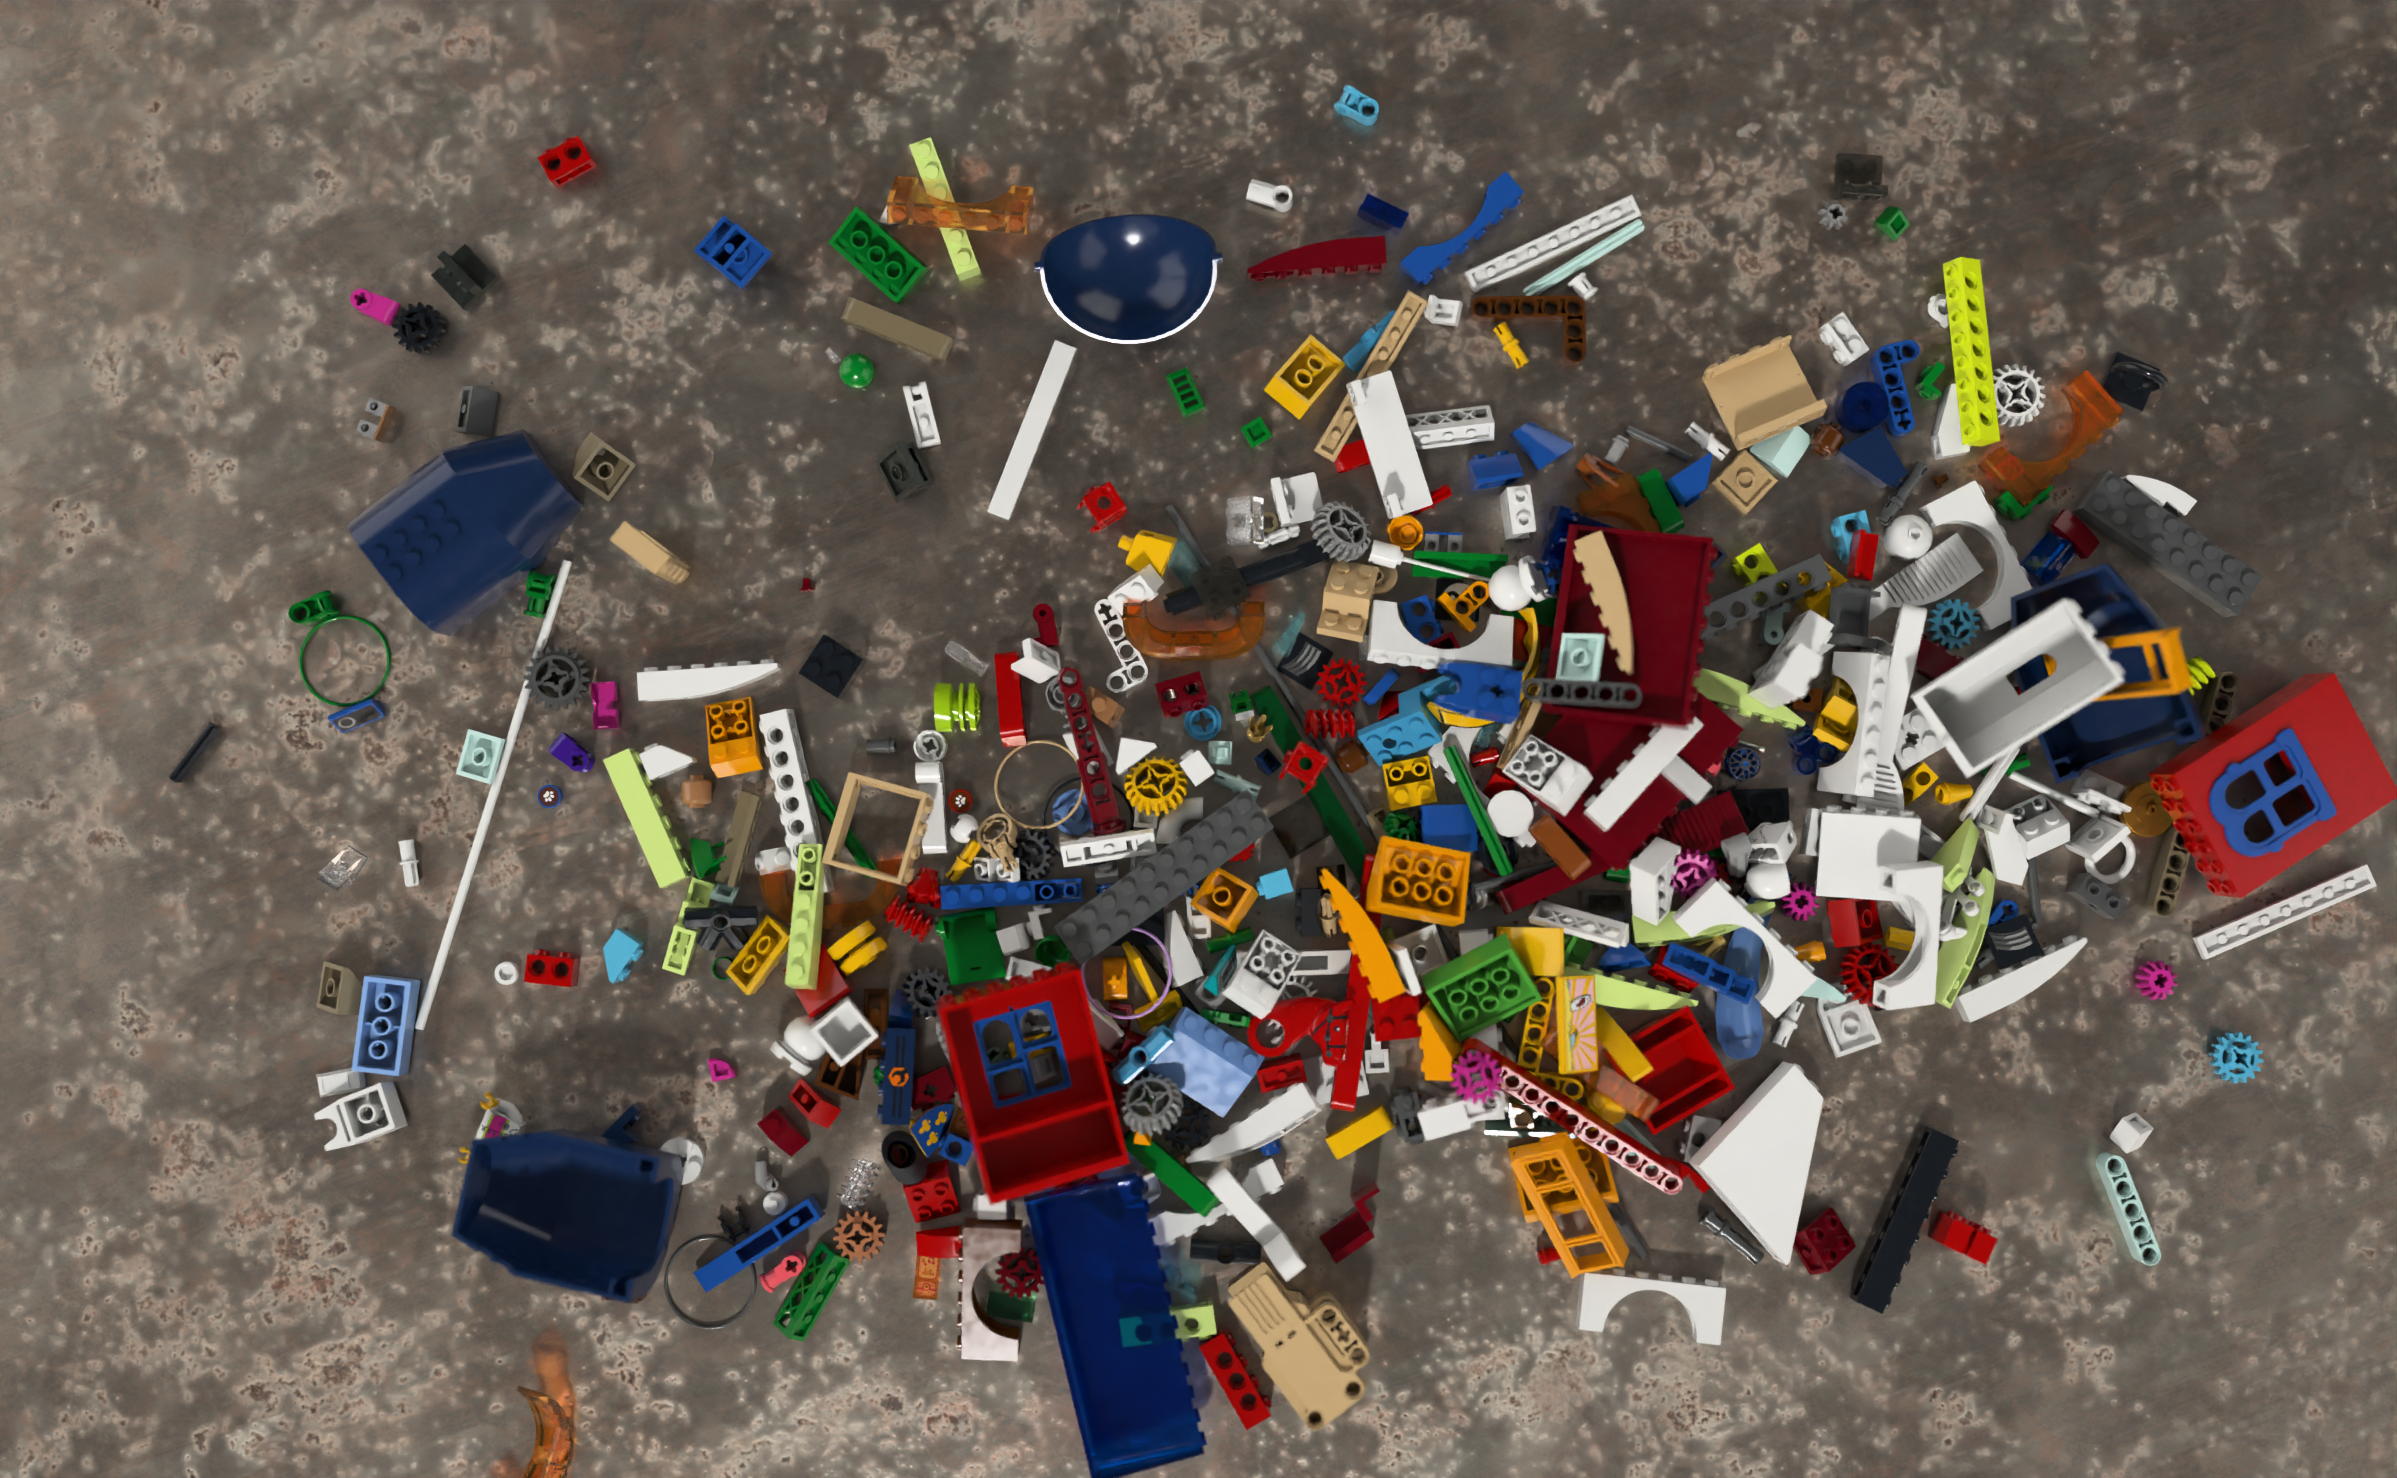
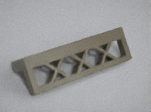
M740 791L722 856L726 855L727 859L720 862L721 870L717 872L715 881L725 883L730 887L740 886L765 797Z

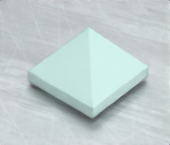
M717 881L709 899L732 905L740 887H730L725 883Z

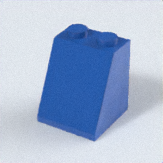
M1467 804L1417 806L1418 823H1420L1419 830L1421 831L1419 843L1457 851H1478L1481 832H1477V824Z

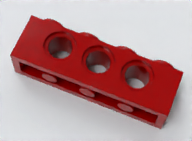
M1222 1328L1217 1331V1334H1212V1338L1200 1341L1199 1349L1244 1427L1248 1430L1270 1417V1408L1273 1406L1266 1394L1262 1396L1258 1387L1261 1385L1255 1374H1249L1246 1368L1249 1364L1243 1353L1238 1355L1234 1348L1237 1345L1234 1337L1230 1332L1226 1334ZM1227 1352L1232 1357L1228 1362H1222L1218 1358L1219 1355ZM1234 1373L1243 1375L1242 1381L1238 1383L1233 1382L1230 1377ZM1245 1394H1253L1255 1400L1251 1403L1244 1402L1242 1398Z

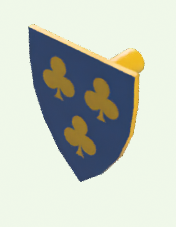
M942 1103L933 1106L916 1120L911 1118L910 1125H907L926 1158H929L936 1150L943 1135L946 1134L953 1114V1103Z

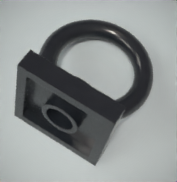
M2117 351L2112 356L2097 396L2141 413L2144 410L2150 393L2166 389L2168 380L2159 372L2160 369Z

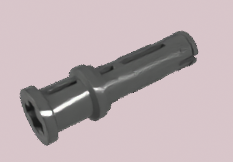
M1713 1206L1707 1207L1702 1212L1698 1222L1710 1228L1715 1237L1726 1240L1753 1265L1758 1264L1763 1259L1764 1253L1731 1227L1730 1221L1718 1215Z

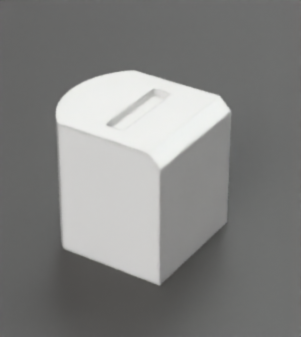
M1025 922L996 931L1005 956L1033 947Z

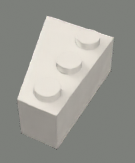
M1656 837L1637 858L1631 861L1629 870L1631 871V904L1634 916L1657 926L1670 912L1674 886L1670 883L1672 874L1677 873L1678 867L1674 865L1675 856L1681 852L1680 846Z

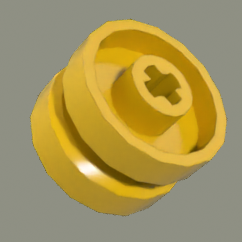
M869 920L853 929L827 950L833 960H839L847 954L849 955L839 967L846 977L858 969L861 970L888 947L882 937H876L867 943L866 940L876 930Z

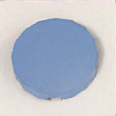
M1068 790L1058 796L1052 810L1054 823L1063 819L1074 808L1081 790ZM1085 792L1076 811L1066 821L1057 825L1061 831L1068 835L1078 836L1085 834L1095 826L1092 822Z

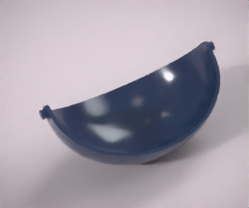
M1119 215L1088 221L1061 232L1044 247L1039 262H1034L1035 272H1040L1042 285L1050 304L1072 327L1100 340L1135 344L1167 337L1187 326L1202 312L1213 293L1217 277L1218 263H1223V255L1216 251V243L1212 236L1206 230L1191 222L1161 215Z

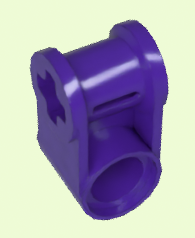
M563 731L547 749L550 754L574 771L588 772L594 767L595 760L592 754ZM579 757H582L583 765H580Z

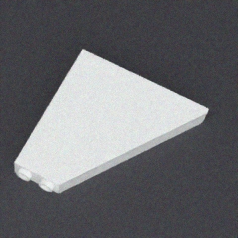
M1783 1061L1688 1162L1775 1260L1788 1265L1793 1250L1824 1098L1818 1092L1819 1087L1803 1075L1805 1071L1798 1064Z

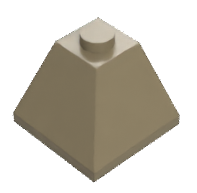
M590 432L577 450L572 477L609 502L636 464Z
M324 961L317 1008L337 1015L359 1016L363 986L348 967Z

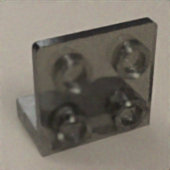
M1838 153L1835 160L1834 200L1882 201L1888 195V186L1882 185L1883 156Z

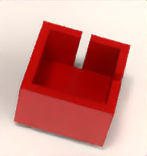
M1948 1211L1947 1214L1938 1212L1928 1235L1929 1238L1961 1254L1964 1253L1966 1256L1987 1265L1998 1240L1990 1235L1991 1230L1951 1211Z

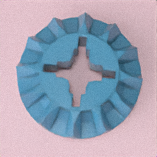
M1208 705L1198 711H1188L1184 724L1186 731L1191 737L1196 740L1206 741L1218 734L1222 720L1218 710L1212 705ZM1200 712H1202L1205 719H1213V721L1206 724V732H1204L1201 725H1193V723L1200 720Z

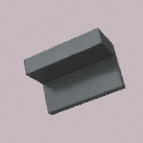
M473 385L462 386L455 432L462 434L472 433L491 438L498 392Z

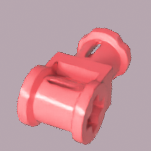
M792 1251L771 1271L759 1275L760 1282L765 1290L772 1293L777 1285L790 1277L798 1275L806 1265L805 1255L800 1251ZM796 1260L798 1263L797 1266L794 1265L792 1267L790 1265V1262H794Z

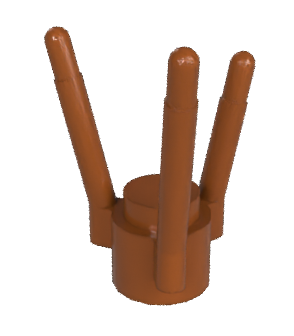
M1586 453L1576 465V468L1580 471L1578 475L1585 480L1601 503L1609 510L1611 506L1588 475L1593 477L1596 473L1614 487H1618L1617 482L1599 469L1600 465L1620 475L1625 473L1599 459L1596 455L1592 457Z

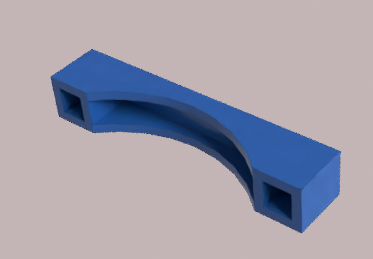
M1505 171L1488 186L1480 213L1465 231L1455 238L1440 244L1418 246L1400 262L1399 268L1416 287L1422 283L1424 286L1427 285L1435 277L1434 272L1439 268L1444 270L1452 263L1451 258L1455 254L1459 256L1470 247L1468 243L1474 238L1479 240L1487 232L1486 228L1491 223L1494 226L1505 217L1503 213L1509 208L1511 211L1514 210L1522 202L1520 198L1524 191Z

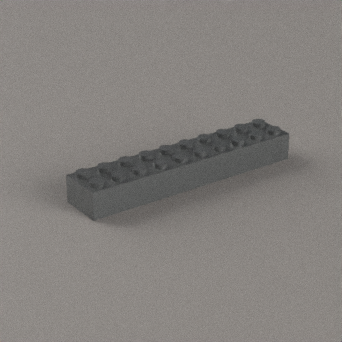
M1246 789L1054 926V929L1082 966L1272 830L1274 826Z

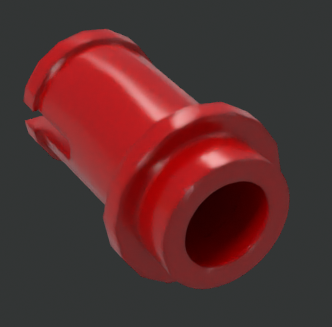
M1492 745L1489 746V749L1469 754L1473 768L1491 762L1495 764L1500 759L1497 746L1492 747Z
M1555 1246L1546 1249L1541 1247V1250L1537 1251L1541 1265L1545 1264L1548 1266L1549 1262L1561 1259Z

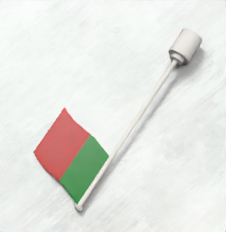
M1374 539L1368 552L1367 562L1393 569L1404 561L1487 583L1490 581V578L1403 557L1404 552L1400 551V546ZM1546 592L1544 594L1548 596L1547 599L1536 602L1532 598L1529 605L1526 606V608H1533L1536 615L1541 641V653L1554 628L1559 597L1558 595ZM1501 610L1499 615L1514 617L1512 659L1528 663L1529 653L1524 645V636L1528 631L1526 620L1518 610Z

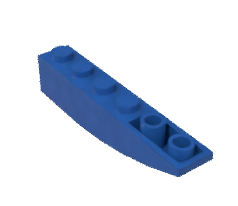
M1082 878L940 886L941 910L1083 902Z
M812 1194L695 1271L694 1275L705 1292H708L821 1219L825 1212Z

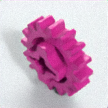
M1687 849L1686 854L1680 852L1674 860V865L1678 867L1677 873L1672 874L1670 884L1674 886V894L1680 891L1682 898L1686 894H1690V897H1692L1711 877L1715 879V876H1717L1714 861H1708V854L1700 856V850H1696L1694 854H1691L1690 849Z
M1477 1051L1476 1057H1473L1468 1052V1059L1465 1060L1463 1057H1459L1460 1066L1457 1064L1453 1065L1457 1072L1450 1074L1452 1078L1456 1079L1451 1085L1452 1087H1459L1456 1092L1458 1096L1463 1093L1465 1094L1463 1099L1465 1102L1472 1098V1102L1477 1105L1478 1099H1481L1486 1104V1097L1489 1096L1495 1099L1494 1090L1501 1091L1497 1084L1504 1082V1079L1498 1077V1074H1501L1503 1071L1501 1068H1495L1498 1064L1497 1060L1490 1062L1491 1056L1489 1054L1482 1058L1480 1051ZM1473 1062H1479L1476 1067H1466ZM1488 1067H1490L1492 1071L1493 1081L1488 1079L1486 1073ZM1479 1072H1481L1480 1076L1483 1078L1482 1081H1476V1083L1473 1084L1474 1080L1471 1078L1472 1075H1477ZM1461 1075L1467 1079L1466 1089L1462 1085ZM1485 1087L1488 1089L1483 1093L1475 1094L1480 1088Z

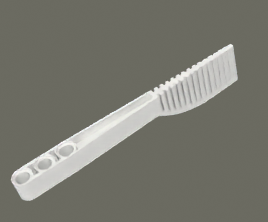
M1955 533L1872 590L1881 592V596L1870 599L1869 622L1887 609H1900L1902 604L1918 607L1937 601L1954 592L1984 570L1960 535ZM1822 644L1818 650L1820 656L1835 645ZM1767 662L1751 673L1755 680H1757Z
M1902 604L1899 610L1889 654L1890 664L1873 797L1858 796L1856 807H1864L1866 811L1875 812L1876 808L1889 809L1890 813H1900V810H1904L1902 784L1893 763V757L1927 613L1925 608Z

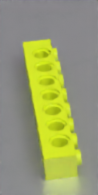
M1959 257L1944 263L1943 272L1962 445L1982 447L1999 442L2000 435L1981 264L1978 259Z

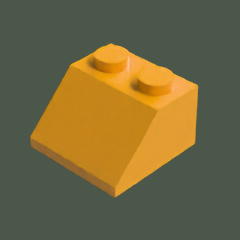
M1219 867L1207 876L1190 905L1218 925L1235 934L1259 894L1254 887Z

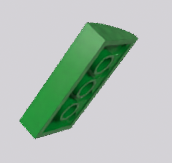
M856 206L828 242L896 304L917 285L930 269L862 207Z

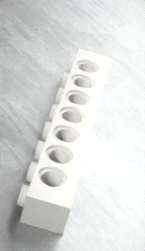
M782 709L760 715L759 728L765 737L766 744H764V750L771 763L769 772L776 785L774 794L776 801L780 803L781 823L785 825L786 829L785 843L791 851L790 865L796 873L799 844L824 845L815 801L813 800L811 790L806 784L810 779L794 709ZM779 729L783 732V738L780 742L776 738V733ZM784 752L788 755V762L786 764L781 760ZM789 775H791L794 780L793 785L791 787H789L786 782V779ZM793 798H796L799 802L796 810L791 804ZM799 820L804 824L802 832H799L797 829ZM824 863V893L835 891L830 867Z

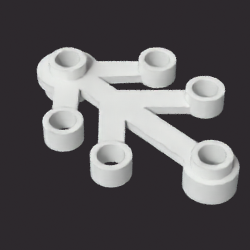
M1970 865L1968 875L1963 882L1968 886L1971 895L1978 897L1985 892V888L1980 881L1974 880L1971 876L1972 867ZM1961 884L1953 893L1947 890L1942 893L1941 905L1945 903L1939 928V940L1949 941L1956 934V929L1951 921L1957 901L1963 906V910L1968 916H1975L1980 911L1977 903L1974 900H1970L1960 889Z

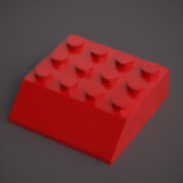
M1688 1005L1663 1014L1627 1035L1653 1068V1070L1634 1083L1613 1061L1605 1048L1601 1050L1620 1084L1625 1086L1626 1094L1632 1105L1637 1107L1636 1112L1644 1126L1652 1135L1659 1133L1735 1089Z

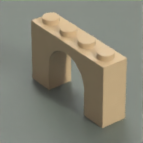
M626 521L622 523L610 539L653 574L675 585L679 582H684L689 576L690 572L688 570L691 566L643 530L640 532Z

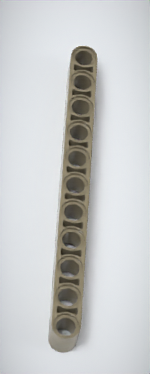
M2230 671L2215 674L2216 677L2214 679H2209L2199 712L2206 733L2202 738L2191 741L2190 747L2229 722L2240 682L2239 677L2235 673ZM2223 677L2226 679L2227 682L2225 688L2221 684V680ZM2216 700L2220 702L2219 710L2215 707ZM2210 722L2214 726L2213 732H2210L2208 728ZM2173 822L2165 831L2144 904L2146 912L2152 916L2167 917L2174 912L2191 854L2185 848L2183 838L2180 844L2177 843L2176 836L2179 832L2174 828ZM2172 855L2175 857V864L2173 867L2170 865V858ZM2165 878H2167L2169 881V886L2167 889H2165L2163 886V881ZM2159 900L2163 904L2161 911L2157 910Z

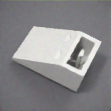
M1532 734L1528 736L1502 771L1546 805L1566 816L1593 780V777L1584 766Z
M1263 929L1232 975L1222 994L1262 1020L1272 1010L1300 961L1302 954Z

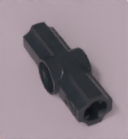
M1191 1238L1190 1260L1214 1261L1222 1264L1260 1265L1262 1246L1260 1243L1237 1242L1229 1239ZM1223 1246H1228L1232 1249V1253L1228 1257L1221 1256L1219 1253L1220 1248Z

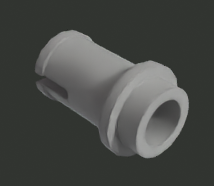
M1617 435L1616 438L1612 439L1613 444L1604 457L1606 462L1614 466L1618 465L1625 449L1629 448L1628 444L1630 441L1621 435Z

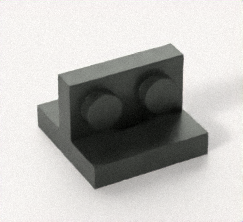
M466 244L452 256L445 251L439 254L437 258L443 264L431 275L464 310H467L499 280Z
M904 441L897 442L875 461L896 503L904 500L911 493L928 488L934 484L913 442L905 444Z

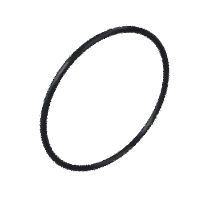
M1081 777L1064 782L1052 792L1043 810L1042 826H1046L1047 809L1055 794L1064 786L1081 780ZM1113 784V788L1122 795L1128 805L1131 816L1130 830H1134V813L1131 803L1126 798L1124 792ZM1043 829L1045 837L1048 836L1047 830ZM1053 847L1052 850L1062 858V854ZM1109 861L1083 864L1080 866H1097L1100 864L1107 863Z

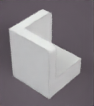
M2134 1112L2120 1120L2111 1133L2110 1139L2127 1154L2140 1148L2154 1128L2139 1114Z

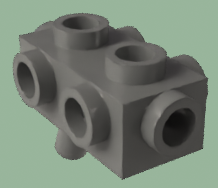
M1410 1086L1396 1089L1397 1094L1392 1095L1393 1101H1389L1392 1114H1397L1399 1123L1395 1124L1398 1138L1403 1137L1404 1142H1409L1410 1145L1423 1143L1425 1136L1417 1115L1424 1104L1422 1094H1417L1415 1089L1410 1090ZM1410 1122L1416 1123V1128L1414 1130L1408 1129V1124Z

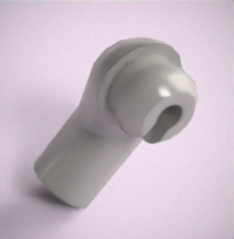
M767 1160L755 1161L756 1183L768 1192L776 1191L779 1188V1182L767 1172Z

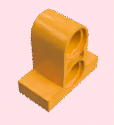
M1477 581L1468 586L1455 600L1444 592L1436 601L1463 631L1468 634L1477 627L1468 616L1488 599V584L1483 581ZM1476 586L1482 588L1484 593L1480 599L1473 595V588ZM1458 602L1466 605L1467 610L1465 614H1459L1456 611V604Z

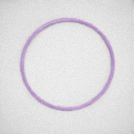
M1135 927L1132 930L1149 935L1161 946L1167 958L1169 970L1167 985L1162 996L1148 1010L1136 1015L1121 1016L1101 1008L1093 1000L1087 989L1085 981L1086 963L1082 965L1081 975L1088 999L1099 1011L1110 1017L1134 1019L1144 1016L1163 1001L1169 990L1172 979V965L1167 949L1155 935L1142 928Z

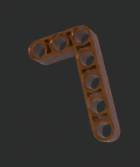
M1481 296L1474 299L1469 308V316L1475 322L1561 321V355L1564 364L1569 367H1575L1581 363L1586 355L1585 302L1579 296ZM1501 304L1506 305L1509 308V313H1501L1498 310V306ZM1527 304L1531 306L1532 313H1524L1521 305ZM1546 304L1553 305L1555 313L1546 312L1544 306ZM1568 304H1575L1578 307V313L1570 312ZM1483 305L1486 313H1477L1475 306ZM1568 328H1577L1579 335H1570ZM1569 350H1576L1579 353V359H1572L1569 356Z

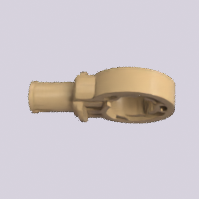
M1001 813L987 817L977 830L978 843L985 851L990 853L992 858H1000L1004 871L1012 872L1011 864H1013L1015 870L1018 868V862L1013 855L1014 850L1011 845L1014 848L1017 847L1015 841L1017 827L1007 815ZM1000 826L1005 827L998 837L994 839L987 837V835L990 836L991 832Z

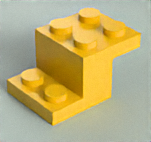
M1834 675L1831 690L1822 701L1821 712L1816 713L1813 735L1819 740L1828 742L1836 746L1840 751L1847 753L1857 731L1858 704L1850 685L1841 677Z

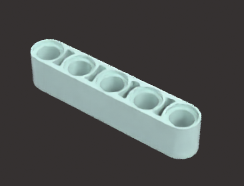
M2108 1152L2101 1153L2096 1159V1167L2130 1253L2135 1260L2149 1266L2156 1265L2161 1259V1251L2127 1165L2120 1156ZM2113 1159L2114 1166L2109 1170L2108 1162ZM2122 1181L2123 1187L2117 1192V1184ZM2128 1204H2131V1211L2126 1214L2125 1208ZM2140 1226V1232L2135 1236L2134 1229ZM2148 1248L2149 1253L2147 1257L2143 1258V1251Z

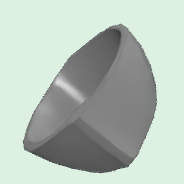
M1063 676L1065 684H1071L1075 680ZM1054 678L1046 688L1047 702L1051 710L1066 711L1063 702L1064 694L1060 691L1058 679ZM1071 695L1069 704L1075 707L1079 702L1080 695Z

